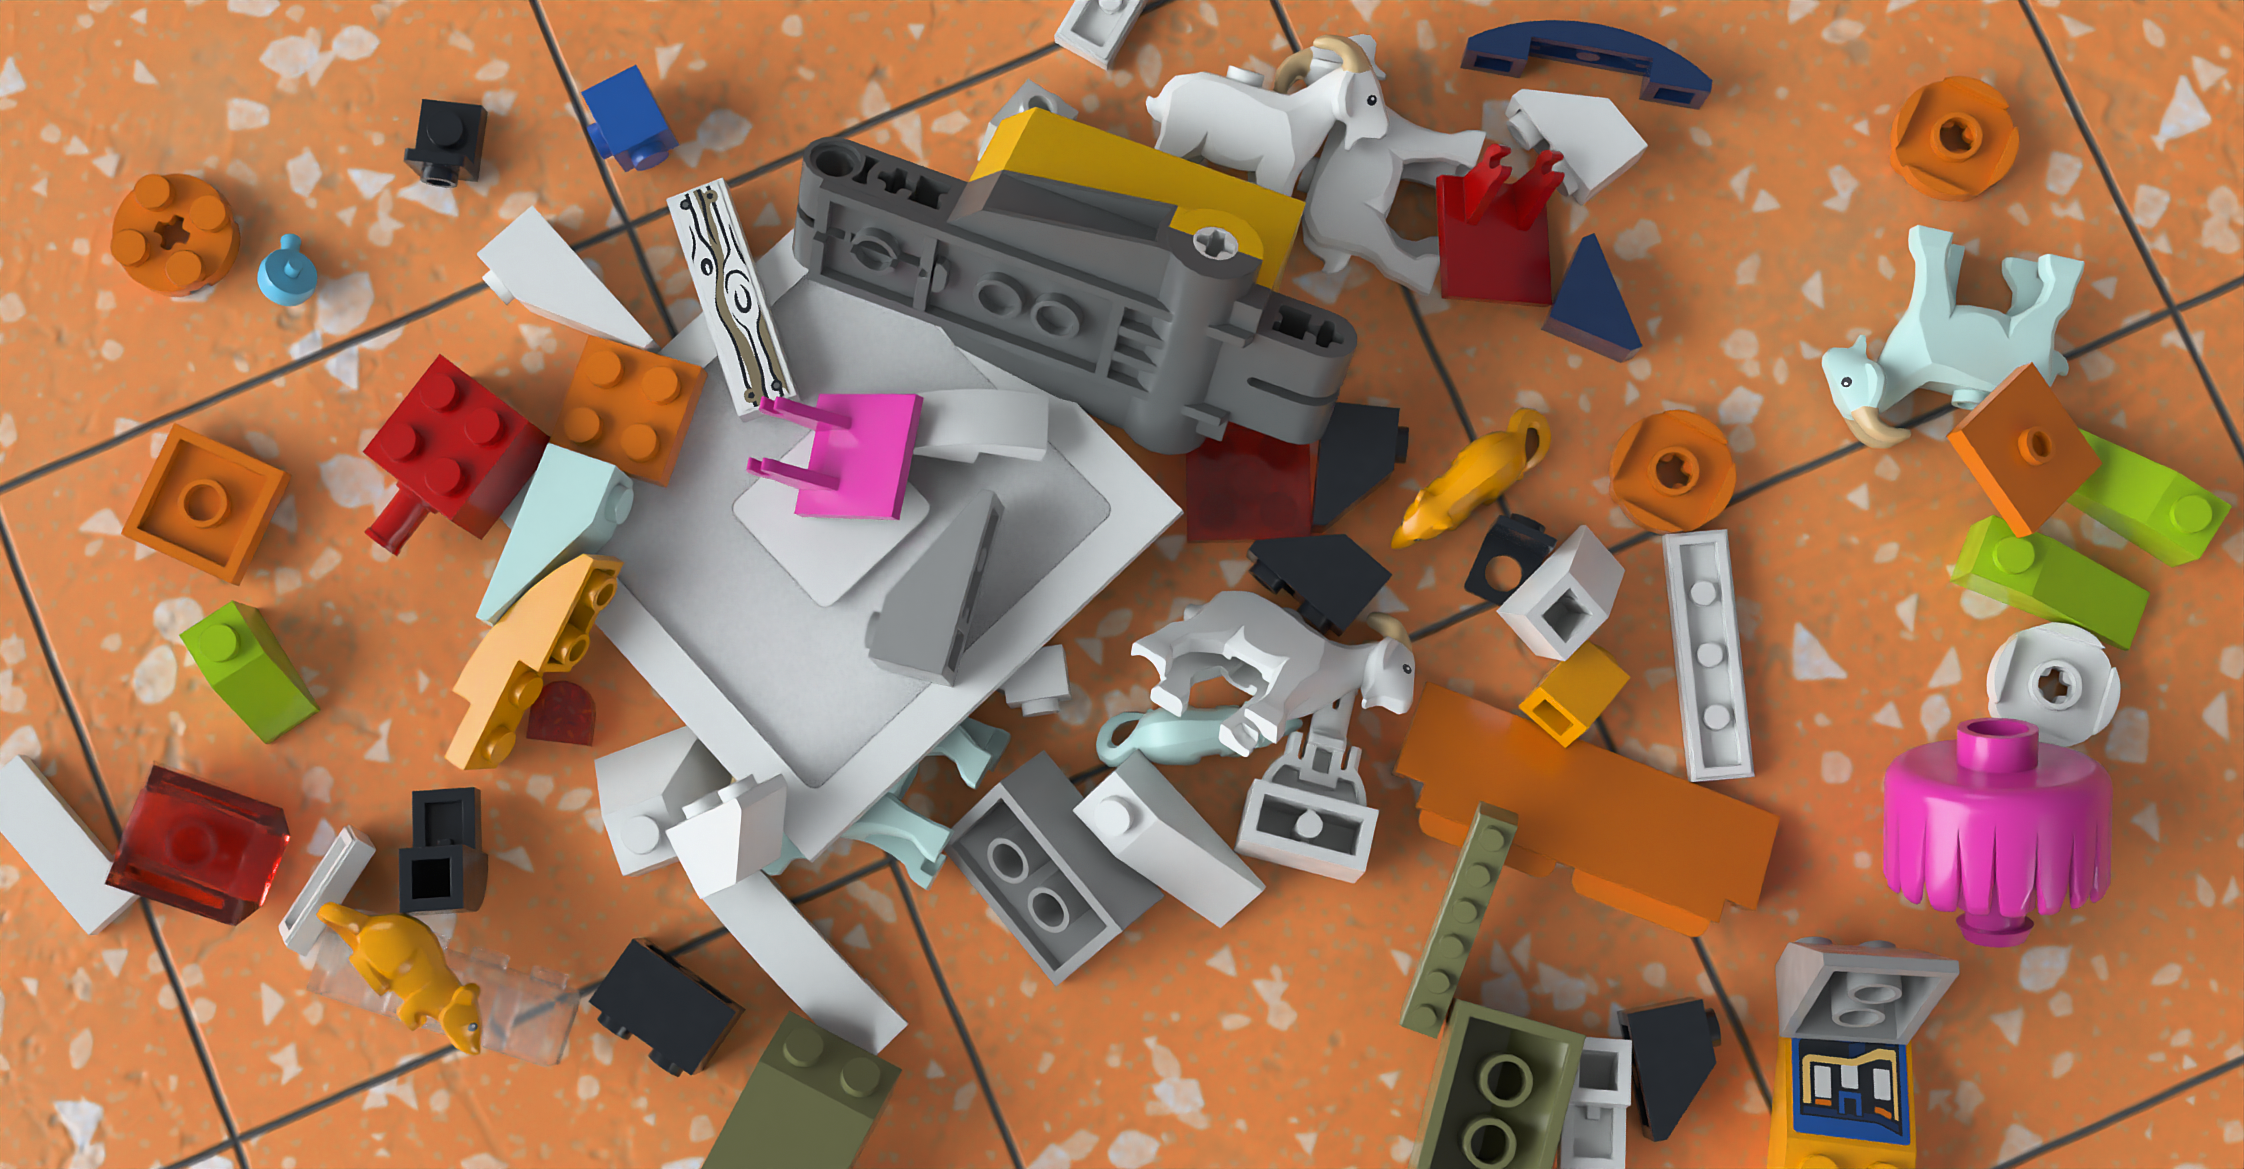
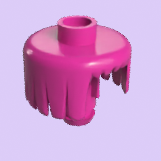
M1978 718L1961 722L1957 726V739L1932 742L1909 749L1893 759L1886 769L1884 778L1883 873L1887 879L1888 886L1897 894L1900 893L1901 888L1906 899L1914 904H1920L1923 898L1924 883L1926 882L1929 901L1934 910L1954 912L1959 907L1965 911V913L1956 918V923L1963 937L1968 942L1996 948L2020 945L2026 941L2034 926V922L2026 915L2036 907V893L2038 913L2040 915H2053L2060 912L2067 894L2068 884L2070 907L2072 909L2082 907L2086 903L2089 894L2092 903H2096L2104 897L2106 890L2111 884L2113 807L2111 777L2104 766L2082 752L2055 744L2039 742V728L2033 723L2010 718Z

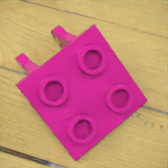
M819 394L817 406L812 407L783 397L776 396L774 401L762 396L759 406L760 412L772 417L786 419L815 431L808 469H804L770 458H763V461H759L749 457L746 471L752 475L772 479L799 489L794 514L801 517L900 520L924 398L917 394Z

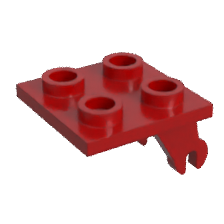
M1495 143L1486 149L1483 160L1465 176L1442 174L1436 177L1442 299L1548 307L1552 305L1547 201L1565 177L1564 172L1552 171L1553 165L1564 158L1560 151H1542L1537 157L1535 166L1513 184L1504 183L1511 175L1512 166L1500 165V160L1511 154V148L1508 145Z

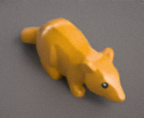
M1522 407L1511 416L1506 431L1488 433L1465 446L1451 462L1450 469L1441 477H1436L1424 489H1420L1415 501L1407 508L1400 526L1392 537L1391 548H1407L1417 542L1433 539L1445 531V529L1447 531L1456 530L1471 515V511L1480 504L1485 506L1491 505L1515 481L1522 480L1523 473L1541 463L1549 450L1551 432L1547 419L1536 409ZM1528 428L1536 430L1537 450L1526 462V433Z
M327 902L320 907L316 916L332 928L351 947L354 953L349 957V961L369 986L379 996H383L387 991L390 993L394 991L404 1000L396 1008V1012L401 1021L411 1031L416 1030L418 1027L421 1028L427 1022V1016H430L441 1024L446 1036L457 1049L474 1056L481 1053L482 1016L478 1002L481 993L480 986L471 982L466 985L461 983L457 975L448 967L438 937L429 925L416 917L406 914L389 913L371 916L333 902Z

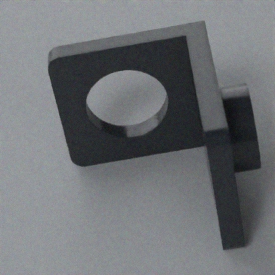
M1514 513L1511 514L1510 518L1499 515L1487 531L1464 584L1465 591L1501 607L1541 566L1544 558L1555 548L1558 540L1545 534L1546 528L1528 517ZM1498 556H1507L1516 561L1521 570V579L1514 589L1503 592L1495 590L1488 584L1485 577V569L1491 559Z

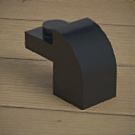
M475 787L412 791L413 848L399 849V913L409 916L478 911L485 897L488 877V854L482 852L481 790Z

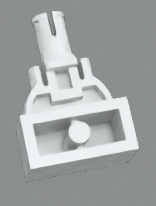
M1359 689L1353 690L1337 699L1335 709L1332 706V702L1313 713L1301 759L1298 758L1303 733L1291 732L1288 736L1284 755L1270 765L1261 780L1254 779L1246 795L1233 849L1235 853L1350 883H1355L1364 874L1379 810L1367 807L1365 787L1357 772L1362 749L1351 746L1347 752L1344 769H1341L1342 758L1347 745L1346 735L1355 696L1358 694Z

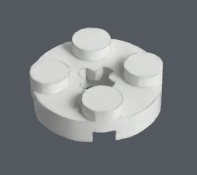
M2051 622L2011 635L1999 647L1992 658L1986 683L1989 697V713L1992 718H2010L2033 723L2039 728V742L2069 747L2084 742L2109 724L2119 703L2120 678L2116 667L2111 668L2108 657L2101 650L2105 649V647L2090 632L2067 623ZM2051 669H2055L2060 672L2059 682L2062 685L2068 686L2066 696H2055L2049 702L2043 697L2044 693L2038 687V681L2040 677L2048 676Z

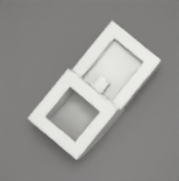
M1586 1037L1557 1147V1169H1625L1626 1108L1631 1105L1632 1040Z

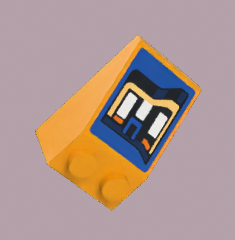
M1778 1036L1766 1169H1916L1917 1145L1912 1040L1907 1045Z

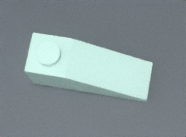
M548 443L476 618L494 627L515 602L554 570L582 554H595L612 538L617 524H622L628 517L633 504L634 494L632 487L634 481L616 465Z

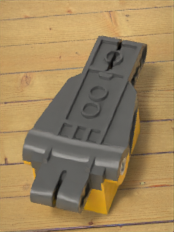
M1038 107L1001 120L969 182L844 138L823 137L812 141L805 148L792 251L794 258L801 266L808 269V280L939 326L955 346L1059 399L1077 403L1085 412L1124 429L1135 443L1152 452L1166 455L1185 454L1200 447L1207 437L1222 441L1229 421L1299 445L1311 444L1321 439L1326 432L1340 393V388L1343 385L1357 346V334L1354 327L1345 318L1336 313L1278 293L1306 202Z

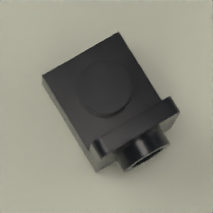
M422 99L415 149L406 148L403 161L420 176L421 182L428 185L455 188L457 187L458 180L478 182L488 112L482 105Z

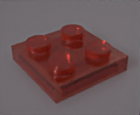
M1229 421L1222 441L1207 437L1200 447L1186 453L1187 543H1254L1256 540L1312 536L1310 444L1299 445L1289 443Z

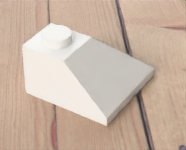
M688 726L594 760L601 814L622 875L638 877L680 861L665 831L687 819L682 809L684 806L715 790L719 791L731 783V773Z

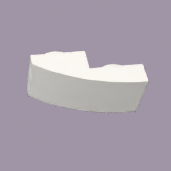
M953 389L918 393L924 399L913 450L915 455L974 464L979 452L1041 462L1047 451L1050 395L999 389Z

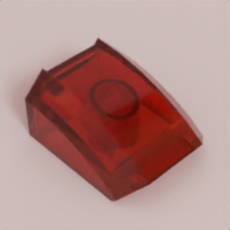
M153 760L114 851L104 884L227 925L237 926L263 906L290 839L284 810L281 807Z

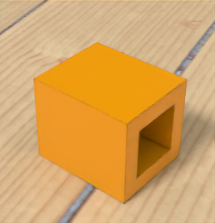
M1587 639L1566 661L1557 660L1518 707L1566 748L1589 729L1631 677L1618 666L1616 659L1609 651L1601 646L1592 644Z

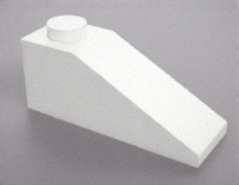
M533 205L477 253L479 258L490 269L482 279L506 305L516 298L530 312L589 335L656 354L662 350Z
M1139 749L1135 750L1073 809V812L1116 858L1219 928L1224 926L1266 888V885Z

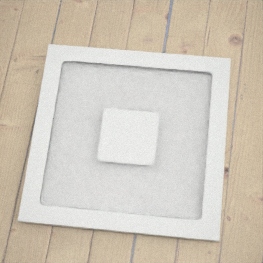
M793 228L758 260L755 266L801 398V402L798 403L816 407L819 394L918 395V393L953 389H999L1050 395L1047 451L1041 462L979 452L974 464L913 454L900 520L801 517L794 514L799 489L772 479L752 475L746 471L748 458L752 457L759 461H763V458H770L808 469L815 431L786 419L764 415L745 423L742 422L738 417L704 312L657 353L701 366L708 373L667 488L629 477L634 481L632 487L634 498L630 513L622 524H617L612 538L594 554L615 556L624 562L616 578L618 583L616 593L611 602L599 612L595 624L736 780L753 774L757 784L782 773L788 784L783 832L803 855L813 863L1182 516L1184 512L1077 403L1059 399L955 346L939 326L808 280V269L801 266L794 258L792 251ZM536 471L500 516L511 530ZM982 488L995 491L1004 506V511L953 688L881 670L868 658L870 649L865 648L864 644L867 624L874 611L881 612L886 594Z

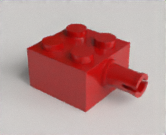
M439 354L363 450L365 455L399 480L395 485L400 489L364 533L387 551L398 556L401 548L430 512L435 515L440 512L451 522L482 540L537 470L551 437Z

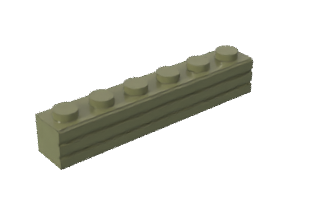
M1479 801L1400 1011V1026L1437 1039L1517 831V813Z

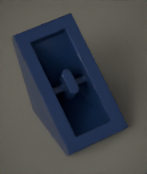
M1593 233L1583 237L1575 249L1541 330L1622 363L1632 359L1643 346L1596 235Z

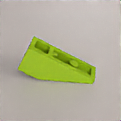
M2078 428L2103 464L2066 502L2171 568L2200 559L2232 506L2179 472Z
M1991 515L1970 526L1950 582L2050 622L2067 623L2080 627L2093 634L2099 641L2124 651L2129 650L2150 595V592L2054 538L2039 532L2017 538L2006 521L1995 515Z

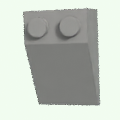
M1805 937L1795 942H1788L1775 965L1779 1036L1786 1038L1907 1045L1960 974L1958 960L1918 949L1896 948L1895 944L1882 940L1868 941L1858 946L1832 944L1831 940L1823 937Z

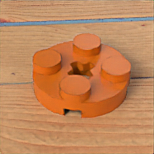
M1968 76L1946 77L1943 81L1932 82L1916 90L1898 110L1890 132L1892 148L1889 157L1890 164L1897 174L1903 176L1913 188L1926 196L1942 201H1971L1998 183L2012 167L2019 149L2020 137L2018 126L2013 128L2012 118L2007 112L2010 106L2003 95L1994 87ZM1954 125L1963 129L1961 139L1969 143L1968 150L1959 148L1955 152L1947 150L1944 147V141L1940 139V131L1948 132Z
M153 173L140 178L135 184L134 189L121 202L113 221L110 250L114 259L122 265L126 273L137 283L160 295L183 297L192 295L190 291L199 290L206 284L213 286L229 272L239 252L241 239L239 225L234 221L233 212L229 207L231 205L224 195L207 182L187 174L171 173L160 175ZM176 221H183L182 229L190 234L188 241L185 244L176 242L171 250H167L165 248L166 239L163 237L166 228L173 226Z
M1668 410L1663 413L1652 414L1637 421L1620 437L1613 449L1609 462V494L1629 520L1647 531L1662 535L1693 532L1715 519L1729 503L1736 486L1735 462L1732 463L1731 453L1726 446L1728 444L1727 439L1714 423L1699 414L1687 410ZM1673 457H1676L1683 461L1681 472L1688 476V480L1685 485L1675 483L1671 488H1668L1661 483L1662 475L1656 471V466L1658 462L1667 464Z

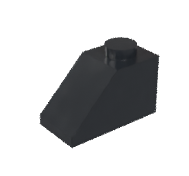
M1336 402L1327 430L1318 443L1310 525L1311 533L1322 534L1389 480L1394 471L1395 463L1405 464L1409 427L1398 426L1400 408Z
M1686 997L1617 1011L1622 1039L1632 1040L1631 1081L1643 1136L1654 1142L1669 1138L1716 1065L1713 1047L1721 1046L1720 1027L1714 1010L1712 1008L1705 1009L1703 999Z

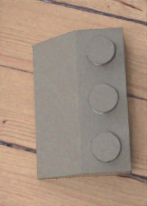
M1043 750L1002 779L951 828L955 832L943 850L1052 983L1058 986L1165 895L1155 883L1116 858L1073 812V809L1084 797L1045 750Z

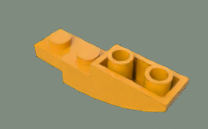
M582 554L543 578L506 611L476 649L452 690L471 702V705L444 757L462 770L496 769L499 763L510 754L516 741L514 732L525 710L536 701L541 693L544 672H570L572 666L577 664L585 655L590 643L588 634L599 612L611 602L616 593L618 585L616 578L624 564L623 561L615 556Z

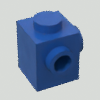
M637 65L581 92L596 121L586 128L603 160L614 156L625 172L634 168L637 171H643L662 163L669 156L668 151L679 146L648 82Z

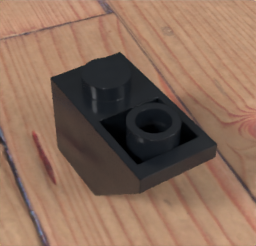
M1346 534L1256 540L1249 547L1246 555L1254 563L1248 570L1249 573L1262 586L1275 595L1283 588L1301 604L1296 611L1302 616L1305 623L1323 636L1330 629L1340 637L1392 576L1387 569Z

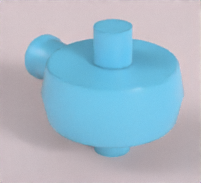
M285 234L280 239L281 249L273 251L260 263L257 280L263 294L274 303L282 306H297L312 296L316 288L318 276L316 268L310 259L300 253V237L295 234Z

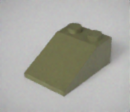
M789 1011L757 1063L701 1169H853L890 1102L902 1069Z

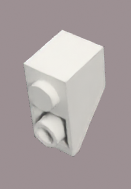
M1521 89L1512 96L1505 115L1509 118L1506 122L1507 128L1522 148L1528 151L1533 148L1538 155L1544 150L1560 151L1564 155L1563 160L1555 163L1552 167V171L1565 173L1562 183L1556 190L1565 197H1569L1572 194L1581 206L1635 165L1648 147L1647 143L1609 98Z
M1580 525L1497 610V613L1536 656L1566 661L1609 617L1625 569L1586 525Z
M782 773L757 784L753 774H749L719 791L715 790L684 806L682 809L687 819L665 831L700 899L740 882L781 857L788 785Z

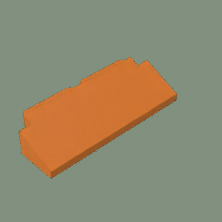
M1429 681L1425 682L1391 775L1404 779L1408 777L1424 783L1415 808L1421 810L1419 827L1427 836L1462 849L1479 801L1518 814V828L1503 865L1537 878L1550 875L1555 869L1556 863L1572 868L1571 885L1578 894L1688 937L1703 935L1707 931L1710 922L1720 923L1725 900L1732 902V907L1742 911H1756L1780 820L1778 815L1583 740L1576 739L1564 748L1536 722Z

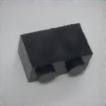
M633 938L588 1001L602 1011L597 1020L605 1028L625 1040H629L632 1034H634L653 1048L648 1057L659 1067L677 1077L683 1071L691 1076L702 1072L746 1010L646 938Z

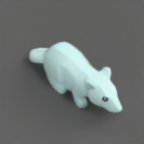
M1188 704L1186 711L1181 717L1174 715L1163 707L1155 710L1148 709L1146 714L1123 712L1110 718L1100 728L1096 741V751L1099 759L1109 767H1118L1137 749L1150 762L1164 765L1199 764L1201 757L1219 754L1221 757H1240L1242 755L1220 742L1219 732L1221 723L1241 707L1238 705H1220L1215 708H1195ZM1299 718L1287 720L1285 733L1282 737L1297 731L1303 725L1302 720ZM1139 720L1135 729L1119 746L1112 743V735L1119 725ZM1260 733L1255 749L1267 747L1273 742Z

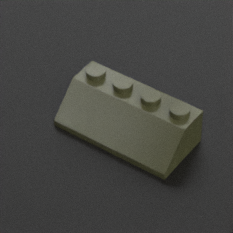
M1453 997L1408 1169H1552L1586 1035Z

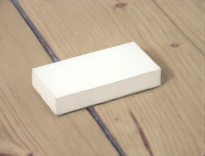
M349 824L347 827H343L278 926L287 948L304 957L307 956L327 926L316 916V913L327 902L339 905L342 903L376 851L367 834Z

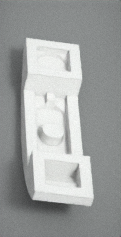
M762 869L730 887L702 898L747 952L818 1026L876 1056L909 1024L867 978L864 979L780 890L782 887Z

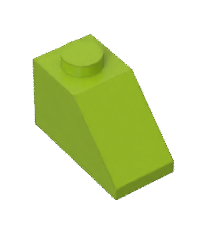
M232 600L179 634L211 688L265 744H270L321 711L257 608Z

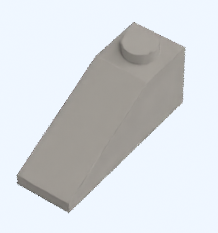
M982 488L886 594L881 612L874 611L867 624L864 644L865 648L870 649L868 658L881 670L953 688L1005 508L995 491Z

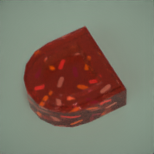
M566 680L553 681L543 686L540 695L530 708L526 739L592 747L596 722V704L591 694L581 685Z

